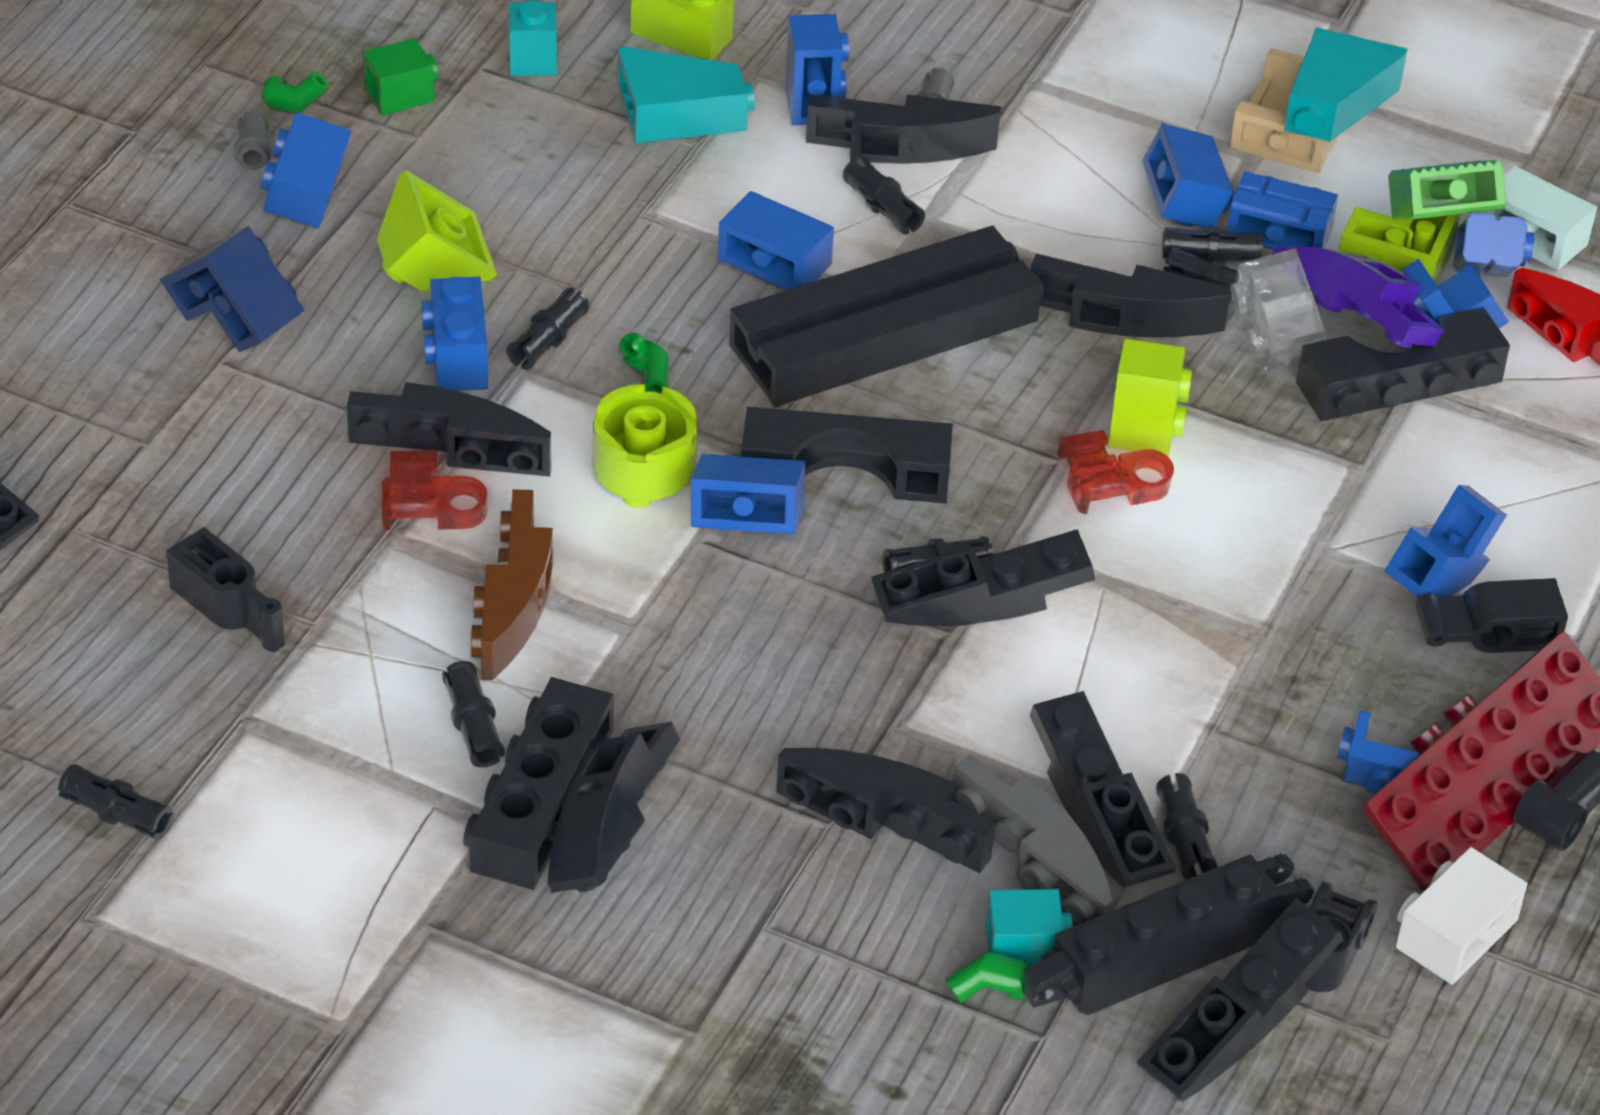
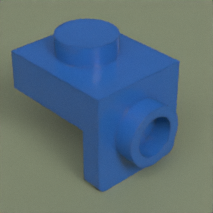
M1360 711L1355 729L1344 727L1337 759L1347 761L1344 782L1364 786L1371 792L1376 793L1412 762L1419 753L1366 740L1371 713Z

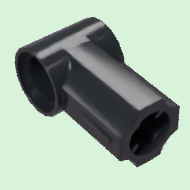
M1594 749L1586 753L1578 751L1547 783L1542 780L1535 781L1518 803L1513 821L1560 851H1565L1569 848L1582 831L1588 814L1600 803V753Z

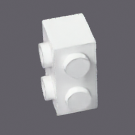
M1470 847L1454 863L1446 861L1434 875L1431 885L1421 895L1415 892L1404 902L1397 916V921L1401 923L1396 948L1453 985L1518 921L1528 883Z

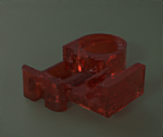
M1104 430L1060 438L1057 455L1060 460L1067 459L1070 471L1067 486L1077 510L1082 514L1088 513L1091 501L1126 495L1132 506L1160 500L1170 490L1174 465L1171 459L1160 451L1143 449L1119 454L1118 461H1116L1115 454L1108 455L1105 445H1108V438ZM1142 468L1154 469L1161 474L1163 479L1158 482H1146L1136 475V471Z
M437 450L390 451V477L382 481L383 527L386 530H390V519L438 518V530L474 528L481 524L487 516V489L480 480L470 476H431V473L438 472ZM460 495H469L474 497L478 504L468 510H459L451 506L450 501Z

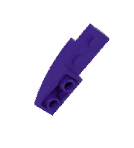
M1306 246L1277 247L1271 254V257L1286 269L1284 274L1288 279L1309 288L1316 294L1314 300L1320 306L1337 313L1341 312L1342 309L1355 310L1361 316L1376 321L1386 329L1385 336L1399 346L1411 348L1413 344L1436 346L1444 331L1440 325L1413 304L1421 285L1403 272L1382 261L1347 251Z

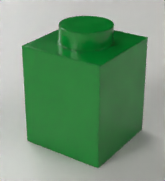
M416 38L363 51L364 89L381 116L434 102V82L439 80L437 63L432 54L426 55Z

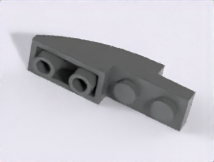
M971 755L955 765L953 782L958 784L956 803L995 822L994 837L1004 849L1014 852L1019 856L1016 878L1022 882L1027 890L1059 889L1061 913H1071L1072 926L1111 911L1113 899L1106 875L1096 853L1070 815L1047 791L1028 775H1025L1010 786Z

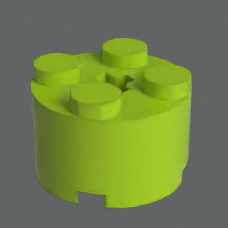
M645 384L624 386L602 398L597 406V414L593 421V471L598 481L610 492L623 497V501L627 505L635 508L646 507L653 500L672 496L691 485V477L696 468L697 419L696 410L692 403L685 396L670 388L662 387V393L645 391Z

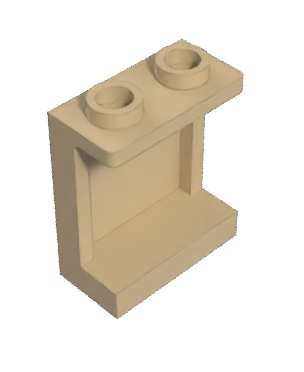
M1272 48L1266 57L1263 77L1250 101L1245 102L1241 100L1235 111L1230 148L1320 174L1338 137L1328 142L1284 131L1290 93L1304 57Z

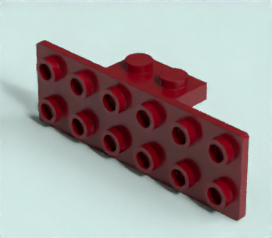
M1562 632L1552 638L1494 690L1475 700L1468 693L1449 705L1442 712L1447 720L1441 726L1434 722L1410 739L1409 742L1414 747L1412 751L1418 752L1419 755L1363 803L1362 809L1423 892L1431 885L1434 875L1446 861L1454 863L1470 847L1481 853L1513 824V817L1518 803L1535 781L1542 780L1547 783L1578 751L1583 753L1590 752L1600 745V677L1567 633Z

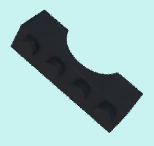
M1479 307L1439 316L1437 324L1444 331L1436 346H1425L1411 352L1388 353L1377 351L1358 343L1350 336L1302 345L1296 383L1319 420L1326 421L1500 383L1503 380L1510 344L1486 309Z
M747 407L741 457L805 461V476L826 467H854L872 473L881 479L892 492L894 499L946 504L953 423Z

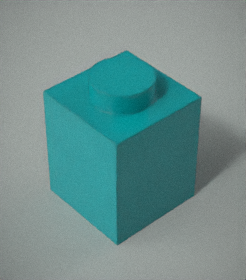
M536 0L509 2L510 76L557 75L556 2H540Z
M1059 889L989 890L985 925L988 952L993 951L1022 959L1031 967L1040 962L1044 954L1052 950L1054 934L1073 927L1071 913H1061Z

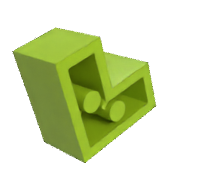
M631 0L630 33L691 56L707 60H713L733 39L734 0Z
M1355 207L1341 234L1338 250L1366 255L1382 261L1403 272V268L1420 259L1435 283L1438 284L1454 250L1461 214L1400 220Z
M1124 338L1117 375L1108 448L1169 457L1172 436L1182 438L1187 407L1177 406L1178 402L1188 404L1192 370L1183 368L1185 347Z

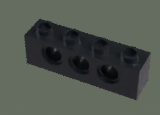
M551 677L541 697L534 696L527 709L525 728L521 736L517 734L512 736L507 747L505 766L501 774L494 773L488 782L483 809L479 815L472 814L467 822L463 836V845L469 848L470 872L531 890L535 889L550 859L555 829L570 783L593 742L609 739L613 733V693Z

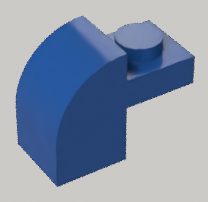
M1420 259L1402 269L1407 276L1421 285L1413 304L1436 323H1438L1439 316L1479 307L1486 309L1498 328L1509 323V320L1472 264L1438 286Z
M1458 485L1433 527H1411L1384 571L1417 597L1424 594H1434L1437 597L1453 596L1470 585L1490 559L1483 553L1507 514L1470 486Z

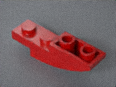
M1523 267L1515 270L1507 308L1573 363L1589 356L1600 366V294L1547 273Z

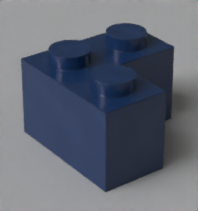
M249 226L200 250L159 279L187 321L211 310L238 352L263 342L305 311L297 299L295 289L289 281L282 277L270 259L266 245L260 238L254 235Z

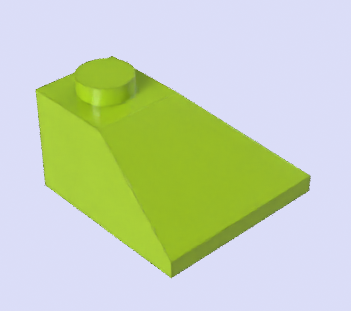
M407 170L399 175L376 239L383 258L382 267L394 281L398 283L405 281L422 292L430 291V279L481 276V282L491 281L497 275L475 212Z

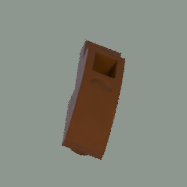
M512 489L511 511H501L500 542L509 543V548H499L498 565L486 564L485 586L474 587V618L482 619V625H472L471 658H481L482 680H494L513 661L536 628L547 601L553 570V528L534 527V490Z

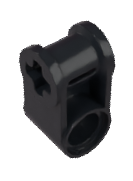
M1324 881L1320 884L1310 909L1339 930L1344 941L1305 983L1308 990L1330 992L1339 987L1357 951L1363 947L1377 911V901L1368 899L1364 903L1332 891V884Z

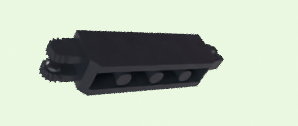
M1280 853L1272 858L1268 857L1258 862L1249 854L1054 934L1052 950L1044 954L1040 962L1024 970L1022 992L1034 1008L1067 998L1072 1001L1080 1013L1086 1015L1093 1014L1252 947L1295 898L1304 904L1309 903V900L1313 898L1312 895L1315 894V889L1306 878L1295 879L1293 882L1289 881L1276 886L1290 878L1289 876L1293 874L1292 871L1295 869V864L1286 854Z

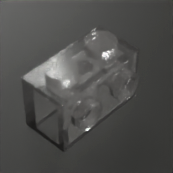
M1296 248L1238 264L1236 281L1230 285L1232 300L1238 313L1244 311L1251 327L1246 329L1249 349L1254 358L1261 356L1266 372L1299 363L1302 345L1327 340V334Z

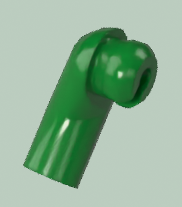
M313 71L297 86L288 84L286 80L280 82V76H271L264 82L261 96L264 103L270 109L296 114V112L302 113L329 90V84L325 77L317 71Z
M632 332L622 337L618 347L619 352L623 355L624 362L643 375L645 391L662 393V387L668 388L669 358L666 351L656 343L644 339L640 333Z
M991 951L983 953L947 977L945 982L960 1004L985 987L1007 993L1010 999L1022 1000L1026 998L1022 992V985L1024 984L1023 974L1024 970L1030 966L1022 959Z

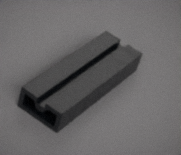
M991 225L733 307L730 310L729 346L774 407H778L1037 322L1040 299L1043 298L1044 288L1039 275L1033 274L1023 260L1019 261L1015 246L1011 242L1006 241L998 230Z

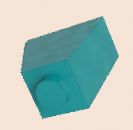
M1316 27L1290 93L1284 131L1331 142L1399 91L1408 48Z
M632 47L618 48V88L635 143L747 131V111L754 110V92L750 82L744 83L738 64Z

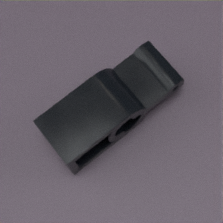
M205 527L166 550L170 588L190 605L223 629L247 628L262 640V646L265 650L276 652L285 646L282 606L277 599L267 598L256 589L255 571L247 560Z
M1556 578L1487 581L1471 586L1461 596L1437 597L1434 594H1424L1418 596L1416 602V609L1426 643L1434 647L1442 646L1449 642L1472 641L1476 649L1486 653L1539 651L1556 635L1565 632L1568 614Z

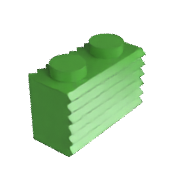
M1481 160L1392 170L1388 175L1393 219H1420L1505 209L1506 206L1503 164L1499 160Z

